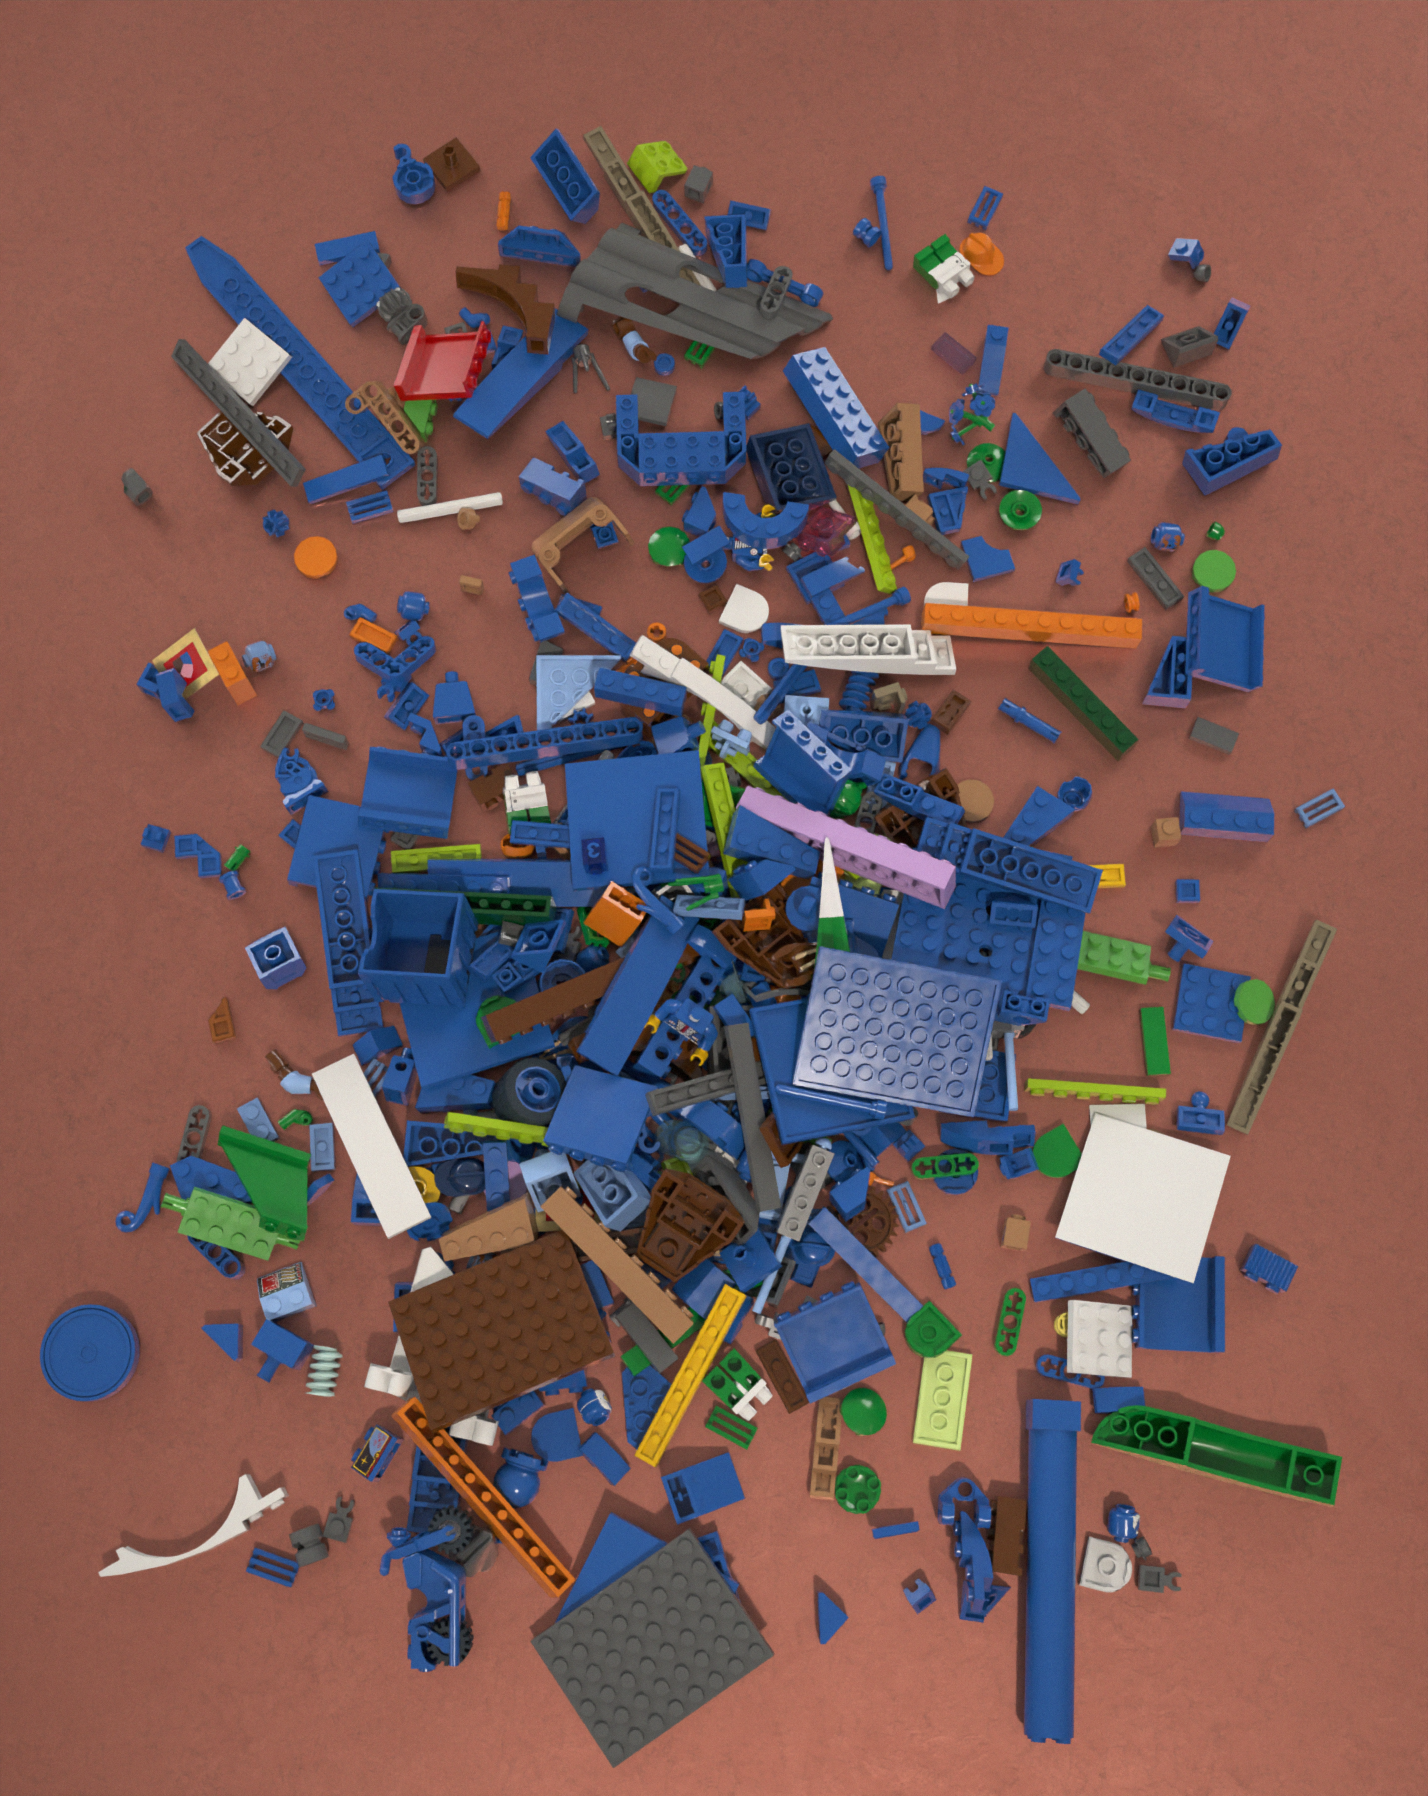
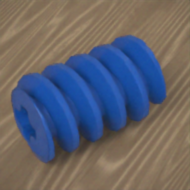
M851 671L852 675L848 678L849 683L845 686L846 691L842 693L839 706L843 710H846L848 707L866 709L867 705L862 701L869 702L870 698L866 694H872L873 690L868 686L876 685L872 678L878 679L879 674Z

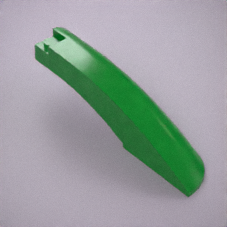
M1127 1406L1105 1417L1096 1428L1091 1441L1092 1444L1223 1482L1307 1503L1312 1502L1329 1507H1334L1342 1463L1341 1456L1270 1440L1202 1421L1194 1417L1147 1406Z

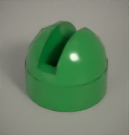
M1214 521L1209 527L1206 537L1212 540H1220L1225 534V529L1220 523Z

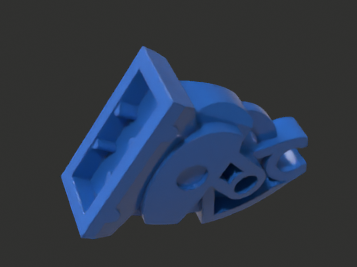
M284 748L275 767V778L281 786L279 789L284 797L286 796L282 802L292 815L306 806L309 795L321 797L329 791L323 782L319 780L316 771L310 766L309 762L300 757L298 749L294 748L295 754L289 757V749Z

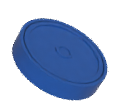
M92 1304L71 1308L53 1321L43 1337L40 1348V1364L43 1375L48 1384L57 1393L68 1399L83 1402L104 1400L122 1390L134 1375L140 1355L139 1339L130 1321L114 1309Z

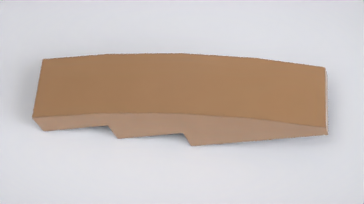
M824 1397L819 1399L809 1498L834 1500L842 1419L840 1406L843 1399Z

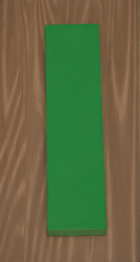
M691 1307L687 1309L694 1315L691 1318L694 1324L674 1344L659 1329L657 1330L671 1349L700 1330L706 1321ZM637 1345L620 1357L633 1377L651 1365Z

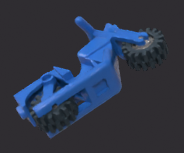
M449 1505L448 1508H442L431 1519L428 1530L419 1533L415 1537L410 1538L411 1533L407 1532L406 1528L403 1527L392 1528L391 1532L387 1533V1539L394 1547H390L382 1556L380 1574L387 1576L391 1560L404 1557L402 1564L407 1587L411 1590L415 1588L421 1590L427 1598V1606L418 1610L408 1622V1635H411V1644L408 1646L407 1656L408 1660H411V1669H418L420 1672L435 1670L441 1661L444 1662V1666H458L467 1657L473 1646L474 1634L471 1635L472 1628L471 1626L466 1627V1570L462 1565L428 1549L438 1546L437 1551L442 1552L444 1550L445 1554L449 1555L451 1552L456 1554L460 1550L462 1551L469 1544L475 1533L473 1532L475 1524H472L473 1517H468L467 1514L469 1512L466 1509L463 1512L460 1506L454 1508V1505ZM450 1614V1616H448L447 1619L443 1617L445 1615Z

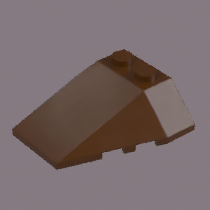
M221 410L197 432L218 475L232 486L258 485L274 469ZM262 412L254 413L289 450L293 426L279 416L269 417L265 416Z
M947 768L915 784L923 788L925 793L962 806L959 797V787ZM890 803L886 804L874 817L885 836L894 843L906 844L911 849L916 848L924 821ZM963 814L957 825L969 828Z
M778 883L765 895L753 898L744 908V911L762 909L763 900L769 898L770 906H774L775 920H772L770 929L743 932L742 920L727 919L714 929L712 933L727 951L780 988H784L783 984H785L787 979L793 980V978H797L796 968L786 957L781 958L777 963L771 962L770 958L785 945L809 942L807 937L804 938L802 931L794 927L786 915V903L789 896Z
M666 1168L652 1188L651 1199L636 1256L673 1282H677L695 1269L701 1262L710 1258L719 1249L732 1242L745 1221L726 1197L689 1173Z

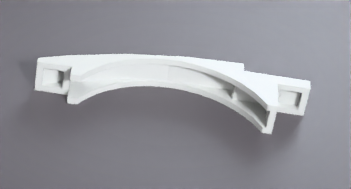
M640 636L630 656L644 665L641 673L671 684L687 687L688 692L715 707L730 719L739 730L745 729L752 733L750 742H754L767 750L776 729L770 722L766 720L765 723L758 724L753 718L756 711L715 679L684 658L679 659L645 636Z
M245 1474L239 1478L236 1500L228 1518L216 1534L207 1542L190 1552L172 1557L152 1556L139 1552L129 1546L121 1547L116 1550L120 1560L98 1573L100 1577L137 1572L173 1564L212 1550L251 1530L247 1520L252 1523L263 1517L262 1512L269 1507L272 1510L280 1507L285 1503L283 1499L289 1495L285 1487H280L262 1498L251 1475Z

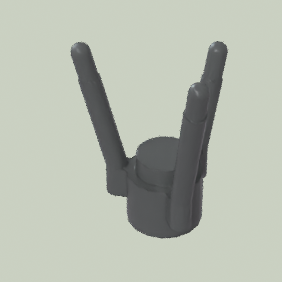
M586 344L576 346L573 349L574 357L571 358L573 364V392L577 393L578 364L580 367H585V370L588 372V365L591 362L606 390L609 391L608 382L595 360L594 353H590L589 346Z

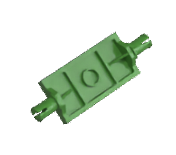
M1083 931L1077 966L1079 970L1146 985L1148 977L1168 982L1171 973L1170 967L1151 964V946Z
M197 1187L193 1188L190 1198L187 1197L186 1199L165 1193L161 1208L181 1213L182 1219L177 1231L178 1233L267 1261L274 1245L277 1243L294 1248L295 1250H297L300 1240H292L285 1235L276 1232L270 1233L260 1228V1215L254 1205Z

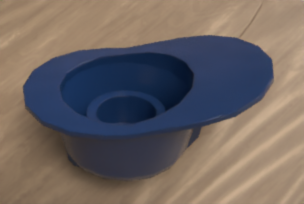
M475 1158L454 1159L444 1162L435 1172L434 1181L436 1187L442 1194L451 1197L482 1193L486 1189L484 1162Z

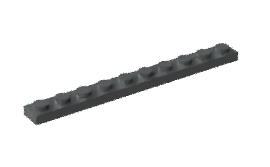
M178 339L171 357L291 487H297L306 470L302 464L185 339Z

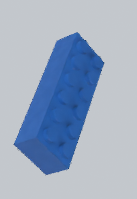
M826 347L792 355L783 372L832 450L835 449L857 468L879 463L890 447Z

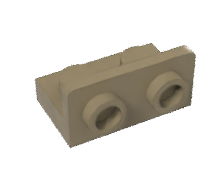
M899 682L873 690L870 700L872 711L878 709L879 711H885L893 705L896 713L902 714L908 700L904 688H900Z

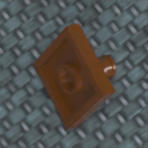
M457 137L423 158L424 164L426 162L431 167L433 175L447 192L481 171L479 164Z
M773 1111L759 1128L780 1168L788 1166L805 1143L801 1141L781 1145Z

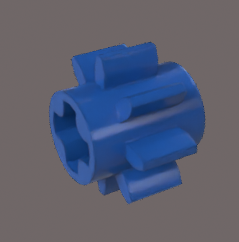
M275 509L268 511V516L262 518L264 520V530L269 533V536L276 535L280 537L285 535L284 531L289 530V518L283 514L282 510L276 512Z
M917 701L909 704V708L905 709V715L909 719L908 725L914 728L918 727L919 730L928 726L927 722L931 721L930 718L932 717L929 706L925 703L919 704Z
M585 708L579 712L574 710L573 718H568V722L573 725L581 724L578 721L585 722V724L593 723L591 720H593L594 716L593 713L588 715Z

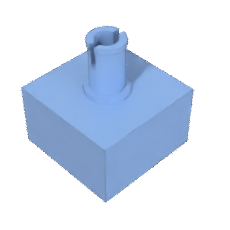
M785 695L784 712L789 710L805 726L809 722L819 725L821 710H829V698Z
M539 1149L534 1154L535 1158L519 1164L538 1213L544 1211L540 1206L561 1186L564 1189L567 1186L576 1193V1198L581 1196L566 1153L557 1155L548 1152L547 1149Z

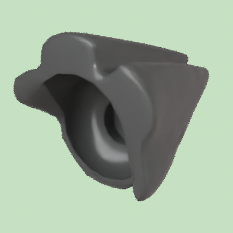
M475 1526L473 1530L475 1532L474 1536L465 1549L460 1550L456 1554H453V1552L449 1554L450 1560L465 1568L466 1577H473L478 1572H488L497 1560L499 1553L498 1539L488 1528Z

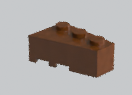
M995 1496V1500L990 1501L991 1515L993 1517L992 1525H990L986 1532V1539L990 1540L988 1552L993 1572L1022 1576V1568H1019L1020 1554H1023L1024 1549L1022 1537L1023 1531H1025L1027 1500Z

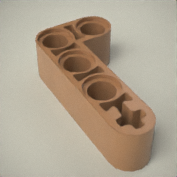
M366 382L346 399L345 407L352 414L363 413L372 408L404 452L413 454L424 447V439L381 382ZM372 385L377 388V395L375 397L370 394V387ZM355 398L361 402L359 410L354 407ZM384 403H388L390 406L389 414L383 411ZM398 420L404 425L402 432L396 428ZM411 440H415L416 442L414 444V447L410 446Z

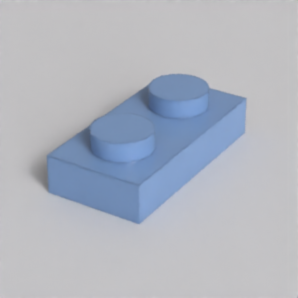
M255 1098L237 1108L251 1135L272 1142L280 1138L259 1098Z
M334 1124L309 1125L311 1171L336 1170Z

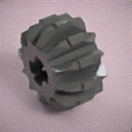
M397 287L394 290L390 289L389 292L379 298L376 306L382 319L390 322L394 317H397L407 309L408 306L412 305L408 292Z

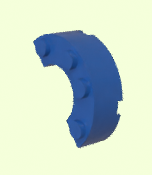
M723 492V516L725 523L735 537L748 546L758 549L782 547L794 537L796 538L806 525L809 513L808 504L787 502L785 509L779 515L772 518H761L749 511L745 503V495Z
M535 554L510 563L512 571L508 572L512 585L516 584L521 598L517 599L521 611H526L528 617L525 618L528 630H531L534 641L541 643L564 635V628L558 613L554 612L555 609L550 600Z
M809 722L806 725L815 736L852 769L849 780L854 783L865 782L867 786L881 781L886 758L869 750L852 753L837 749L827 740L829 731L821 728L818 724Z
M709 1100L668 1112L678 1120L684 1121L698 1129L713 1141L718 1148L735 1160H738L743 1151L746 1150L741 1121L738 1123L727 1114L728 1108L718 1101L714 1104Z

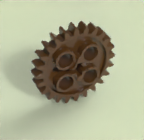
M873 1186L867 1192V1211H861L850 1219V1225L843 1226L848 1230L871 1210L877 1209V1212L851 1233L853 1236H855V1233L863 1234L865 1242L862 1245L876 1258L879 1256L878 1249L883 1253L887 1251L884 1244L888 1246L893 1244L889 1237L895 1238L897 1236L892 1229L899 1227V1224L893 1222L899 1215L892 1214L891 1212L896 1206H888L891 1198L889 1197L884 1200L882 1198L884 1191L877 1195L875 1193L876 1187ZM827 1206L826 1209L840 1222V1214L834 1206ZM874 1218L882 1222V1229L878 1230L873 1227L872 1220Z

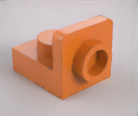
M769 898L763 900L762 909L744 911L742 920L743 932L770 929L772 920H775L774 906H770Z

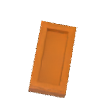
M359 617L349 634L350 638L360 643L368 642L389 655L398 640L397 635Z

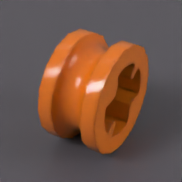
M1133 592L1132 595L1124 594V607L1127 613H1130L1131 610L1139 611L1140 603L1136 592Z
M658 622L650 624L647 629V638L654 643L666 639L665 626ZM658 629L660 634L656 638L653 633Z

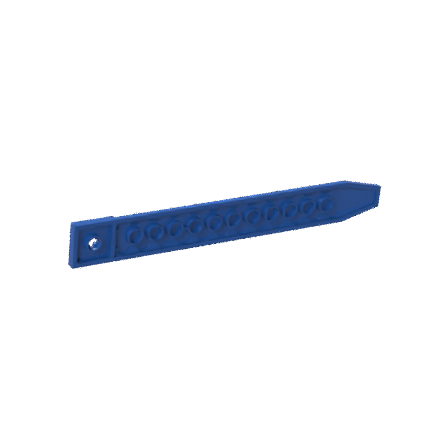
M200 236L185 247L202 285L237 325L246 318L292 356L280 374L352 454L356 461L360 463L379 455H383L385 459L390 458L389 464H387L389 477L375 481L382 490L416 465L415 461L408 453L402 450L393 436L369 409L359 414H352L347 411L345 402L353 391L234 257L203 236ZM355 398L354 407L359 410L361 402Z

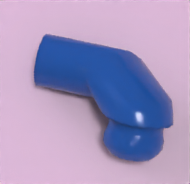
M363 604L349 606L343 612L344 617L349 620L361 617L373 623L377 618V614Z

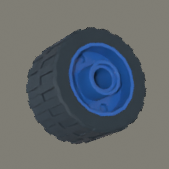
M538 1057L524 1058L516 1062L495 1084L494 1091L492 1092V1105L495 1109V1114L500 1120L549 1127L567 1085L562 1071L553 1063L548 1062V1060L539 1059Z

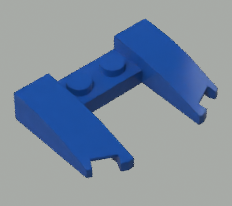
M848 557L837 560L801 577L800 584L823 625L845 617L831 590L865 572L863 567L856 568L847 562L849 560ZM885 608L851 625H885L884 616H888V610Z

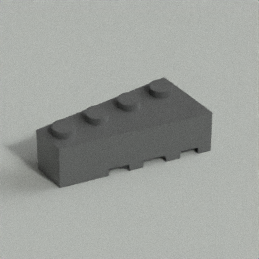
M1086 388L1064 401L1053 412L1056 418L1061 417L1063 419L1065 430L1068 433L1070 431L1074 433L1077 440L1076 444L1080 449L1082 448L1089 452L1088 459L1103 478H1106L1131 461L1128 450L1121 445L1116 431L1110 428L1105 414L1098 409L1093 395Z

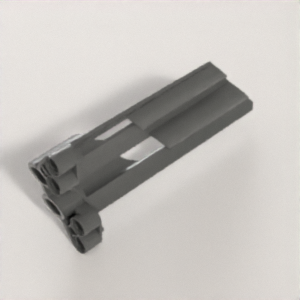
M621 223L617 229L610 228L603 235L597 248L591 255L577 265L564 291L557 312V316L577 324L580 312L583 313L584 306L588 305L749 359L764 357L779 347L782 341L796 334L801 336L810 334L824 323L833 320L830 313L785 296L778 315L773 319H766L759 312L761 300L767 289L766 287L747 280V287L726 288L724 285L717 291H712L685 280L679 275L682 267L724 284L718 267L640 236L641 230ZM631 287H641L680 303V305L670 314L663 316L629 302L625 297V292ZM771 290V291H770L773 295H780V294H781V293L776 292V291H774V290ZM770 302V305L767 309L770 310L771 307H773L772 302Z

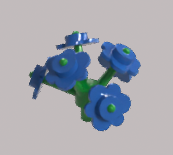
M977 383L969 384L965 388L966 392L962 393V396L972 394L973 398L970 400V408L974 411L975 415L964 411L965 400L957 399L950 406L949 422L953 423L951 426L954 430L951 432L952 440H955L956 443L961 442L962 445H965L961 436L976 426H983L990 432L995 427V424L988 420L992 410L995 408V399L991 397L989 392L983 393L978 391L984 388V385L978 386ZM962 418L972 420L973 423L960 432L954 426Z

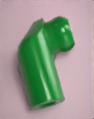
M293 1109L277 1122L283 1130H286L293 1123L308 1126L312 1122V1115L305 1110Z

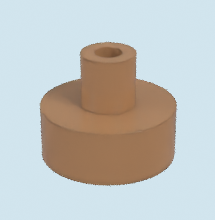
M461 508L457 517L458 525L462 530H472L476 523L480 522V516L476 515L472 508Z

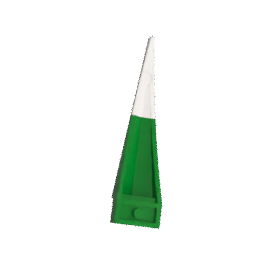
M828 837L825 838L815 964L819 946L851 952L830 839Z

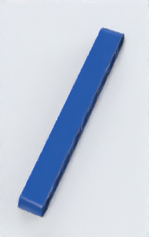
M628 717L459 741L448 745L446 749L447 761L452 769L461 770L635 745L642 740L643 724L636 717ZM635 729L637 732L631 733L629 730ZM613 732L615 735L609 736L607 733ZM591 735L593 738L586 739L585 736ZM566 738H569V739H571L572 741H570V742H564V741H562V740H564V739H566ZM542 742H549L550 744H548V745H542L541 743H542ZM520 745L528 746L527 748H519ZM499 748H505V749H506L505 751H502V752L497 751V749H499ZM477 751H482V752H484L483 754H480V755L474 754V753L477 752ZM455 754H460V755H462V756L459 757V758H454V757H452V756L455 755Z

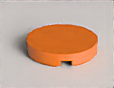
M314 536L301 541L296 547L294 560L300 573L308 578L318 579L324 575L331 574L336 568L338 556L332 542L326 538Z

